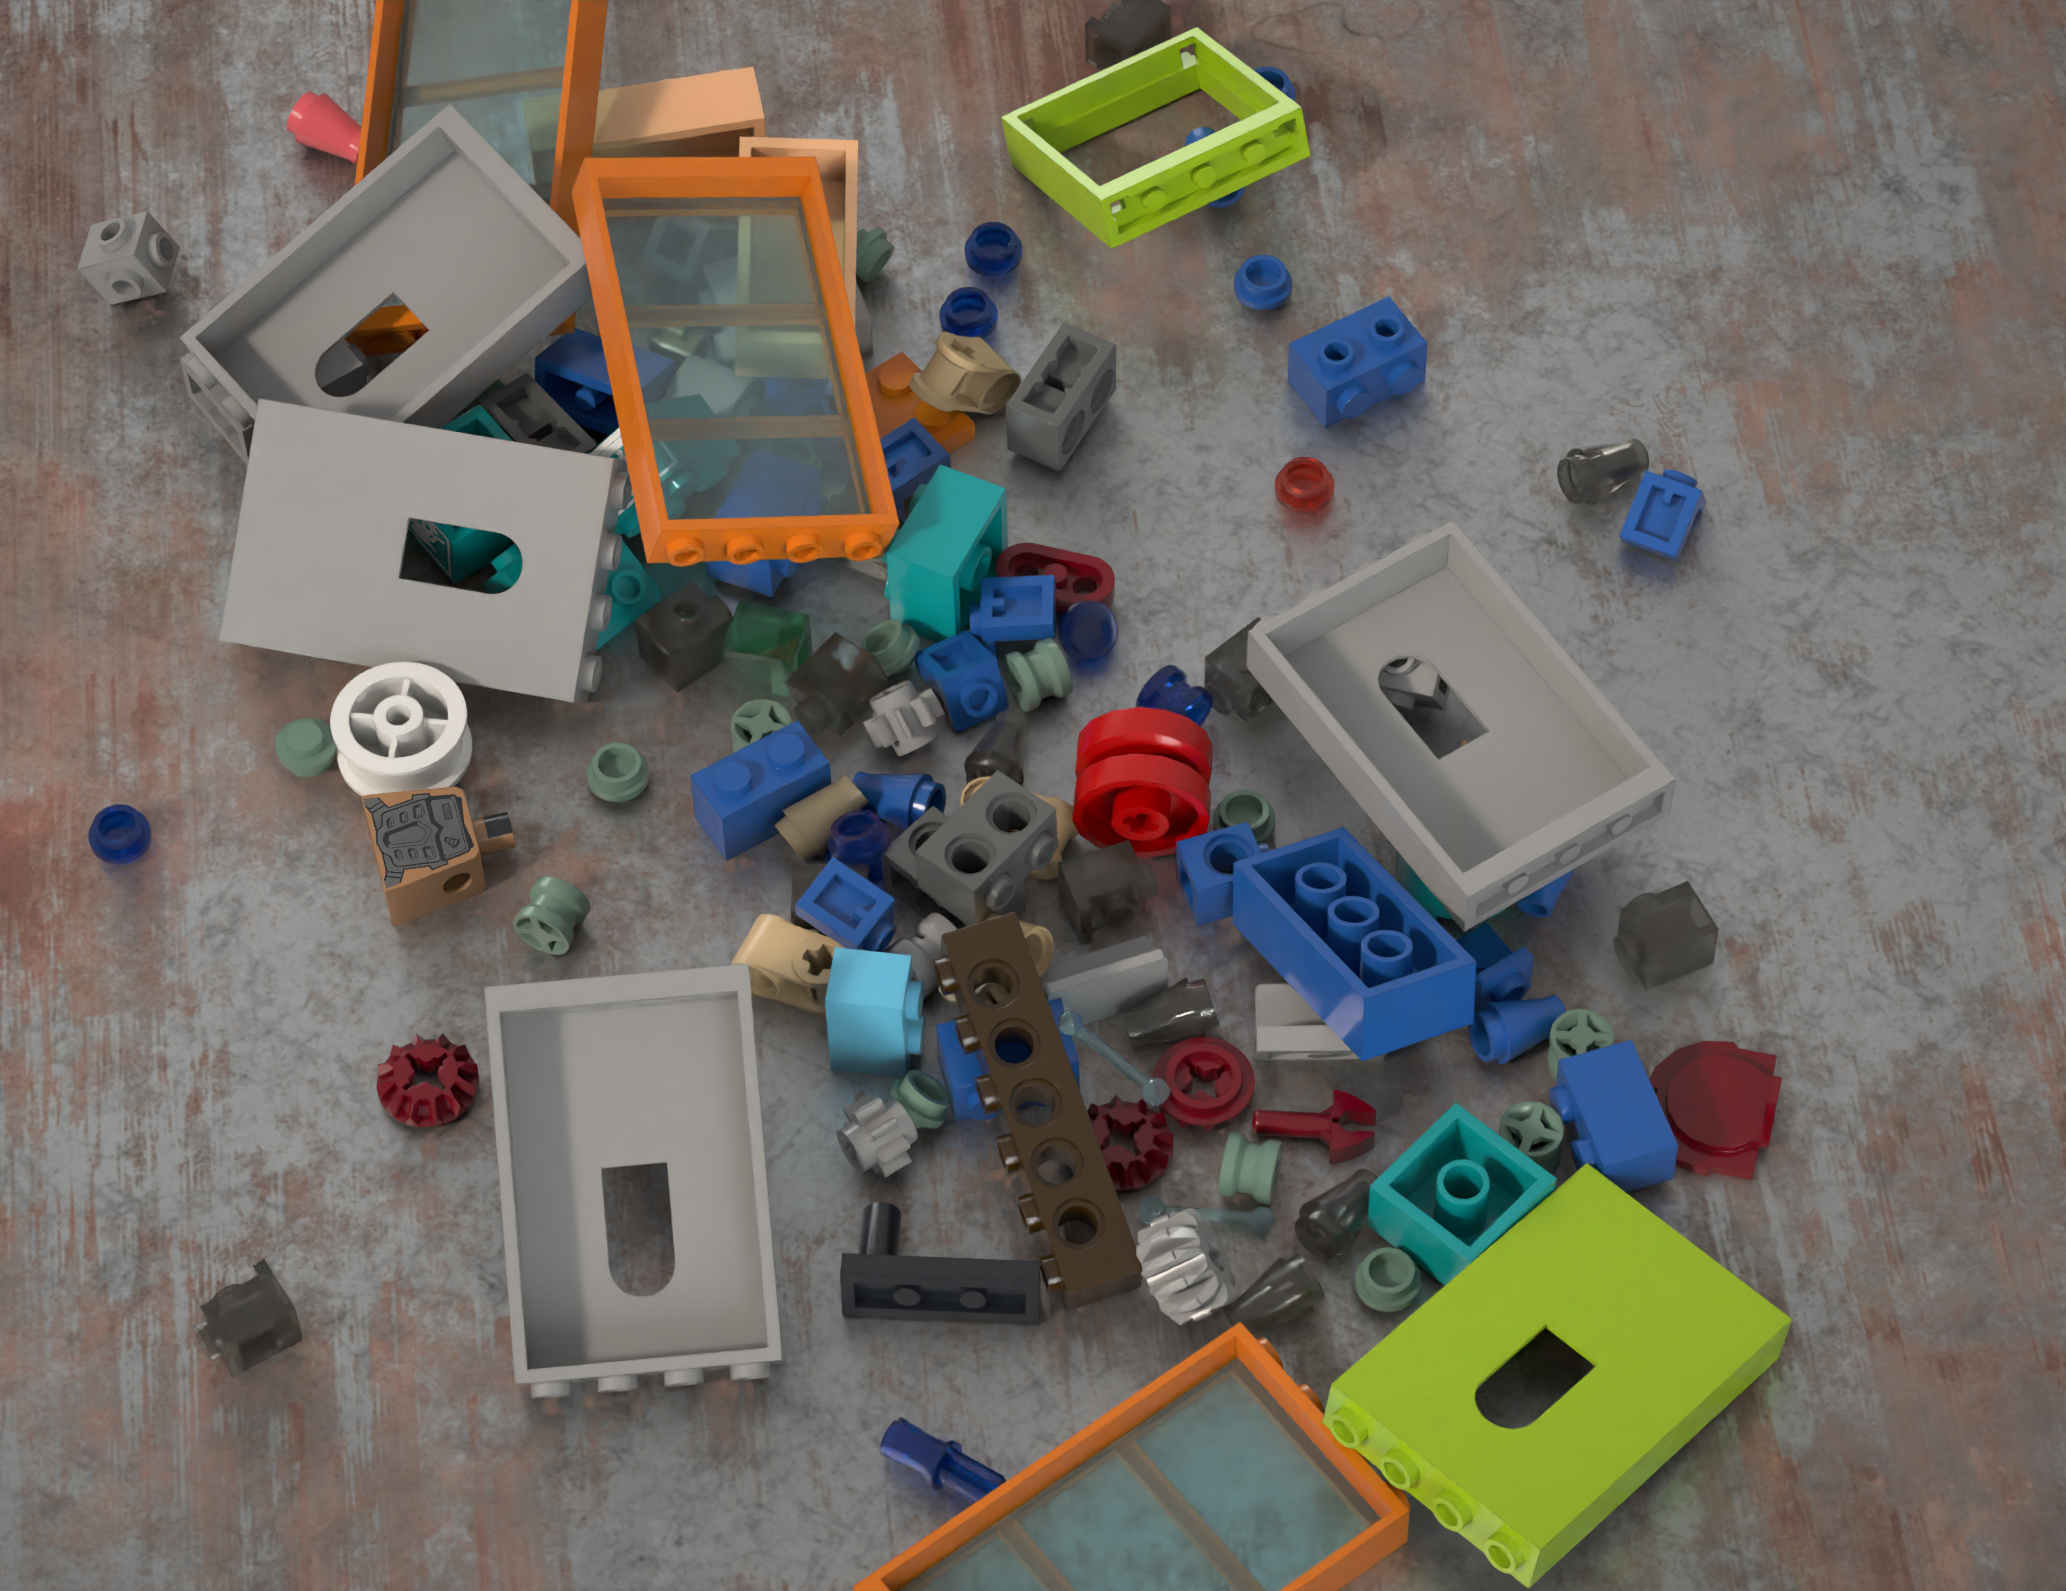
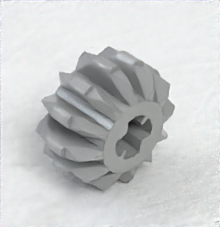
M1189 1208L1180 1212L1173 1211L1151 1221L1149 1226L1138 1231L1136 1256L1142 1265L1141 1275L1146 1279L1150 1287V1295H1154L1158 1300L1161 1311L1170 1316L1173 1321L1179 1325L1191 1321L1198 1322L1220 1312L1222 1307L1234 1301L1235 1289L1233 1286H1235V1276L1229 1266L1230 1258L1224 1252L1221 1238H1217L1213 1232L1210 1221L1202 1218L1201 1214L1196 1210Z

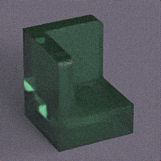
M739 601L723 643L724 654L731 658L770 665L772 694L796 699L813 651L810 615Z

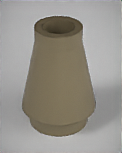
M844 774L836 782L782 810L786 816L776 823L775 827L798 855L808 863L817 854L822 858L825 856L853 818L869 801L852 780Z

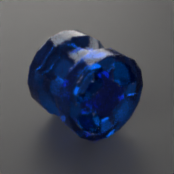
M1167 665L1157 671L1146 682L1136 701V707L1168 710L1190 718L1200 727L1210 714L1213 706V696L1202 686L1192 687L1188 684L1187 675L1176 665Z

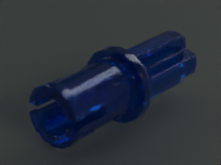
M899 1417L898 1421L894 1420L891 1423L880 1444V1454L902 1464L926 1478L927 1486L937 1491L944 1487L973 1504L1006 1482L1002 1474L962 1453V1445L955 1440L944 1442L941 1439H937L903 1417Z

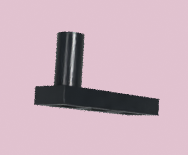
M886 1202L871 1203L864 1208L859 1254L842 1253L840 1269L842 1315L1039 1324L1041 1306L1040 1261L898 1255L902 1219L901 1211L893 1204Z

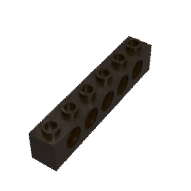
M1016 911L942 934L941 957L933 959L935 975L942 994L947 996L954 993L961 1016L953 1018L956 1035L964 1055L971 1053L976 1055L982 1075L974 1077L976 1091L984 1113L987 1115L996 1112L1003 1135L995 1137L998 1154L1006 1174L1014 1172L1018 1174L1025 1195L1016 1197L1017 1206L1027 1234L1030 1235L1038 1232L1046 1255L1038 1257V1261H1040V1273L1048 1294L1060 1293L1065 1310L1068 1311L1139 1288L1143 1276L1141 1272L1143 1269L1136 1256V1246ZM996 983L1003 986L1010 996L1002 1003L988 1004L980 1000L975 991L983 984ZM1006 1042H1018L1029 1050L1031 1056L1024 1062L1012 1064L1002 1060L996 1053V1049ZM1027 1101H1039L1050 1109L1052 1116L1042 1123H1029L1020 1117L1017 1108ZM1058 1160L1070 1167L1073 1176L1064 1183L1054 1184L1043 1179L1038 1172V1168L1047 1161ZM1080 1220L1087 1223L1093 1229L1095 1236L1087 1243L1073 1244L1063 1238L1059 1228L1068 1221Z

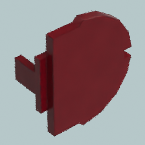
M1701 1041L1675 1050L1654 1068L1649 1080L1677 1141L1676 1165L1704 1177L1716 1173L1747 1180L1753 1179L1759 1147L1769 1148L1782 1077L1773 1076L1777 1055L1741 1049L1734 1042Z

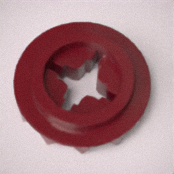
M416 1033L412 1043L403 1047L392 1045L389 1058L385 1063L378 1064L377 1094L386 1112L399 1122L415 1127L443 1125L458 1118L473 1103L479 1089L477 1063L470 1056L465 1044L457 1046L451 1043L443 1033L438 1039L424 1040ZM413 1069H422L428 1074L439 1069L437 1074L442 1090L428 1082H422L416 1086L417 1082Z
M1210 1037L1190 1038L1171 1046L1158 1059L1152 1075V1093H1154L1158 1101L1160 1112L1168 1113L1176 1118L1181 1129L1187 1124L1200 1125L1208 1133L1216 1124L1227 1121L1234 1125L1238 1114L1244 1108H1250L1255 1088L1254 1071L1247 1057L1232 1044ZM1190 1072L1195 1078L1199 1077L1204 1083L1216 1080L1215 1099L1212 1095L1208 1096L1202 1090L1191 1093L1192 1077Z
M1117 1094L1110 1103L1097 1106L1091 1102L1087 1112L1115 1190L1129 1191L1139 1189L1158 1179L1167 1169L1173 1155V1133H1171L1166 1123L1164 1112L1156 1113L1151 1110L1143 1098L1137 1103L1124 1102ZM1109 1129L1113 1132L1117 1131L1123 1137L1133 1133L1135 1155L1131 1150H1126L1120 1144L1110 1148Z

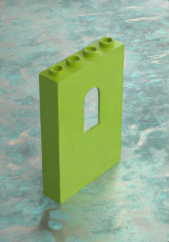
M1586 1163L1331 1384L1322 1423L1330 1429L1338 1442L1347 1448L1355 1449L1379 1468L1384 1477L1393 1486L1406 1490L1430 1509L1445 1528L1460 1533L1481 1550L1496 1569L1503 1573L1511 1574L1529 1589L1779 1359L1792 1319ZM1545 1328L1596 1366L1537 1420L1526 1427L1510 1429L1497 1426L1480 1413L1475 1402V1393L1479 1386Z

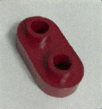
M1026 542L1008 547L997 559L996 578L1054 575L1057 589L1056 613L1076 618H1093L1106 612L1113 604L1115 598L1114 572L1109 564L1098 557ZM1080 592H1090V594H1079V593H1080Z

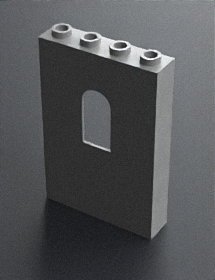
M449 104L193 325L180 339L193 354V357L186 362V365L209 391L216 384H219L227 392L228 396L221 403L244 429L252 422L255 423L258 398L439 429L452 420L593 296L581 238L471 124ZM394 295L429 330L357 393L346 397H334L321 390L317 381V370L324 356Z
M258 398L220 641L368 667L392 662H415L440 670L454 682L573 703L587 702L589 691L596 692L602 673V657L595 655L599 631L605 632L611 618L612 597L611 595H606L605 591L609 570L615 571L621 557L622 536L615 534L619 509L626 510L632 491L629 473H625L627 462L626 460ZM410 518L506 535L516 543L522 555L523 565L519 579L510 589L498 594H488L401 579Z
M1453 520L1433 531L1425 530L1418 533L1406 546L1384 558L1377 557L1368 560L1353 575L1332 586L1324 585L1315 589L1303 602L1281 614L1273 613L1264 617L1252 630L1248 631L1247 669L1464 932L1671 813L1676 778ZM1413 658L1426 662L1435 669L1487 733L1438 759L1381 691L1378 682L1381 671L1389 663L1398 659Z
M749 964L484 987L515 1385L519 1388L531 1387V1397L539 1399L571 1395V1383L597 1381L598 1392L603 1393L638 1389L637 1377L664 1375V1386L704 1383L703 1371L730 1369L731 1380L771 1377L770 1365L783 1364ZM667 1163L675 1270L670 1282L658 1293L650 1296H634L620 1289L610 1273L602 1169Z

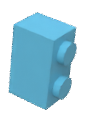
M835 947L825 997L831 1070L898 1078L905 1077L908 1073L911 1054H922L926 1030V1018L921 1016L924 984L923 982L913 981L912 955Z

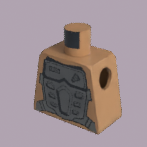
M445 787L361 796L368 833L392 926L406 923L482 893L486 888L481 856L516 848L508 812L471 820L465 794L461 788Z

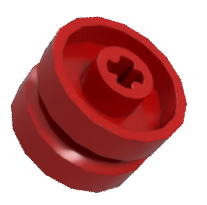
M1143 707L1120 709L1092 719L1079 732L1076 747L1075 775L1077 779L1073 795L1072 821L1080 836L1097 848L1118 855L1150 858L1173 855L1176 853L1177 841L1207 833L1211 806L1209 784L1213 761V745L1207 732L1190 718L1164 709Z

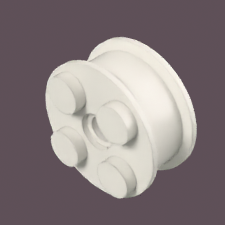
M392 662L375 666L353 678L341 690L333 704L330 727L333 740L337 746L338 766L346 783L360 796L454 787L467 771L472 757L473 744L471 732L467 724L466 702L456 683L440 670L415 662Z

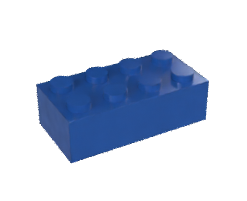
M1344 827L1234 862L1232 924L1361 1061L1381 1056L1473 1024L1477 961Z

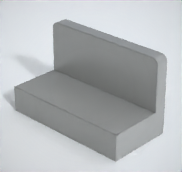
M1147 935L1050 964L1048 970L1040 978L1047 1001L1061 998L1069 1028L1072 1029L1168 999V958L1164 949L1153 950Z
M1290 984L1257 985L1255 989L1256 1061H1361ZM1385 1054L1365 1061H1384Z

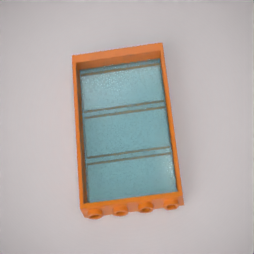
M376 0L355 185L446 106L451 104L580 237L571 192L584 158H592L608 0ZM394 295L344 339L349 344H355L363 355L368 357L403 353L429 330ZM576 311L548 336L574 333Z
M816 156L584 158L571 193L647 563H670L673 566L685 567L698 562L729 561L736 565H746L758 560L789 559L795 563H806L817 558L847 557L853 561H865L876 556H883L899 526V520Z
M1239 1322L858 1582L852 1589L853 1591H1339L1407 1542L1410 1504L1405 1493L1393 1486L1386 1478L1382 1480L1367 1463L1368 1460L1355 1449L1347 1448L1336 1440L1330 1429L1322 1423L1325 1410L1316 1393L1304 1383L1297 1385L1283 1370L1282 1360L1273 1345L1264 1337L1255 1339L1247 1328Z

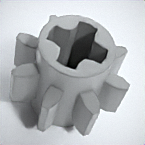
M906 680L887 688L869 700L874 713L872 714L873 717L864 721L863 724L876 748L881 746L886 748L892 745L897 756H902L926 745L939 735L933 724L936 722V718L945 713L932 688L926 690L922 688L916 691L911 681Z
M868 1094L843 1109L849 1121L844 1123L845 1127L837 1131V1139L846 1158L858 1172L863 1173L871 1168L875 1174L881 1172L886 1178L912 1162L906 1150L911 1148L910 1144L917 1141V1131L909 1114L896 1099H891L883 1104L880 1097L873 1099Z

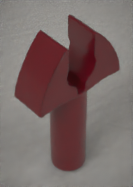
M1333 1090V1105L1321 1113L1258 1109L1252 1117V1129L1256 1135L1320 1139L1330 1147V1164L1354 1159L1365 1154L1375 1146V1132H1350L1342 1127L1351 1123L1361 1126H1375L1376 1110L1358 1097L1340 1090Z

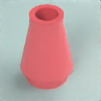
M311 91L306 92L293 107L287 121V130L295 135L297 143L347 159L357 165L361 126L326 93L316 95Z

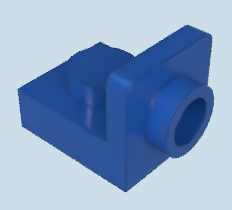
M915 418L910 419L880 439L899 522L906 518L903 500L915 493L920 484L927 485L939 465L951 468L948 452Z
M1664 469L1662 476L1646 470L1619 535L1621 542L1678 562L1697 513L1702 514L1706 505L1703 491L1696 488L1698 482L1694 478L1672 469Z
M1054 575L981 578L980 603H970V632L976 639H982L983 646L996 657V660L999 658V641L1055 639L1057 589Z
M968 630L916 652L914 660L918 674L942 697L949 723L956 731L967 729L1005 712L1009 708L996 657Z
M832 857L795 904V914L847 949L883 952L897 931V925L893 923L895 898L834 857Z
M1487 922L1456 940L1477 961L1474 1013L1478 1012L1481 1005L1486 1002L1521 1000L1531 988L1534 956L1526 947H1522L1513 953Z

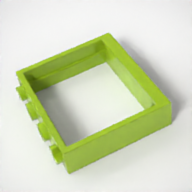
M1198 27L1001 117L1011 165L1111 249L1310 156L1302 107ZM1191 44L1193 45L1194 55L1189 54L1187 51L1180 53V49ZM1200 88L1241 120L1101 186L1061 154L1063 151ZM1120 200V204L1111 208L1110 204Z

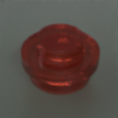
M1298 457L1287 462L1277 474L1274 492L1277 501L1285 509L1298 514H1312L1321 511L1330 504L1334 496L1335 485L1331 473L1321 461L1311 457Z

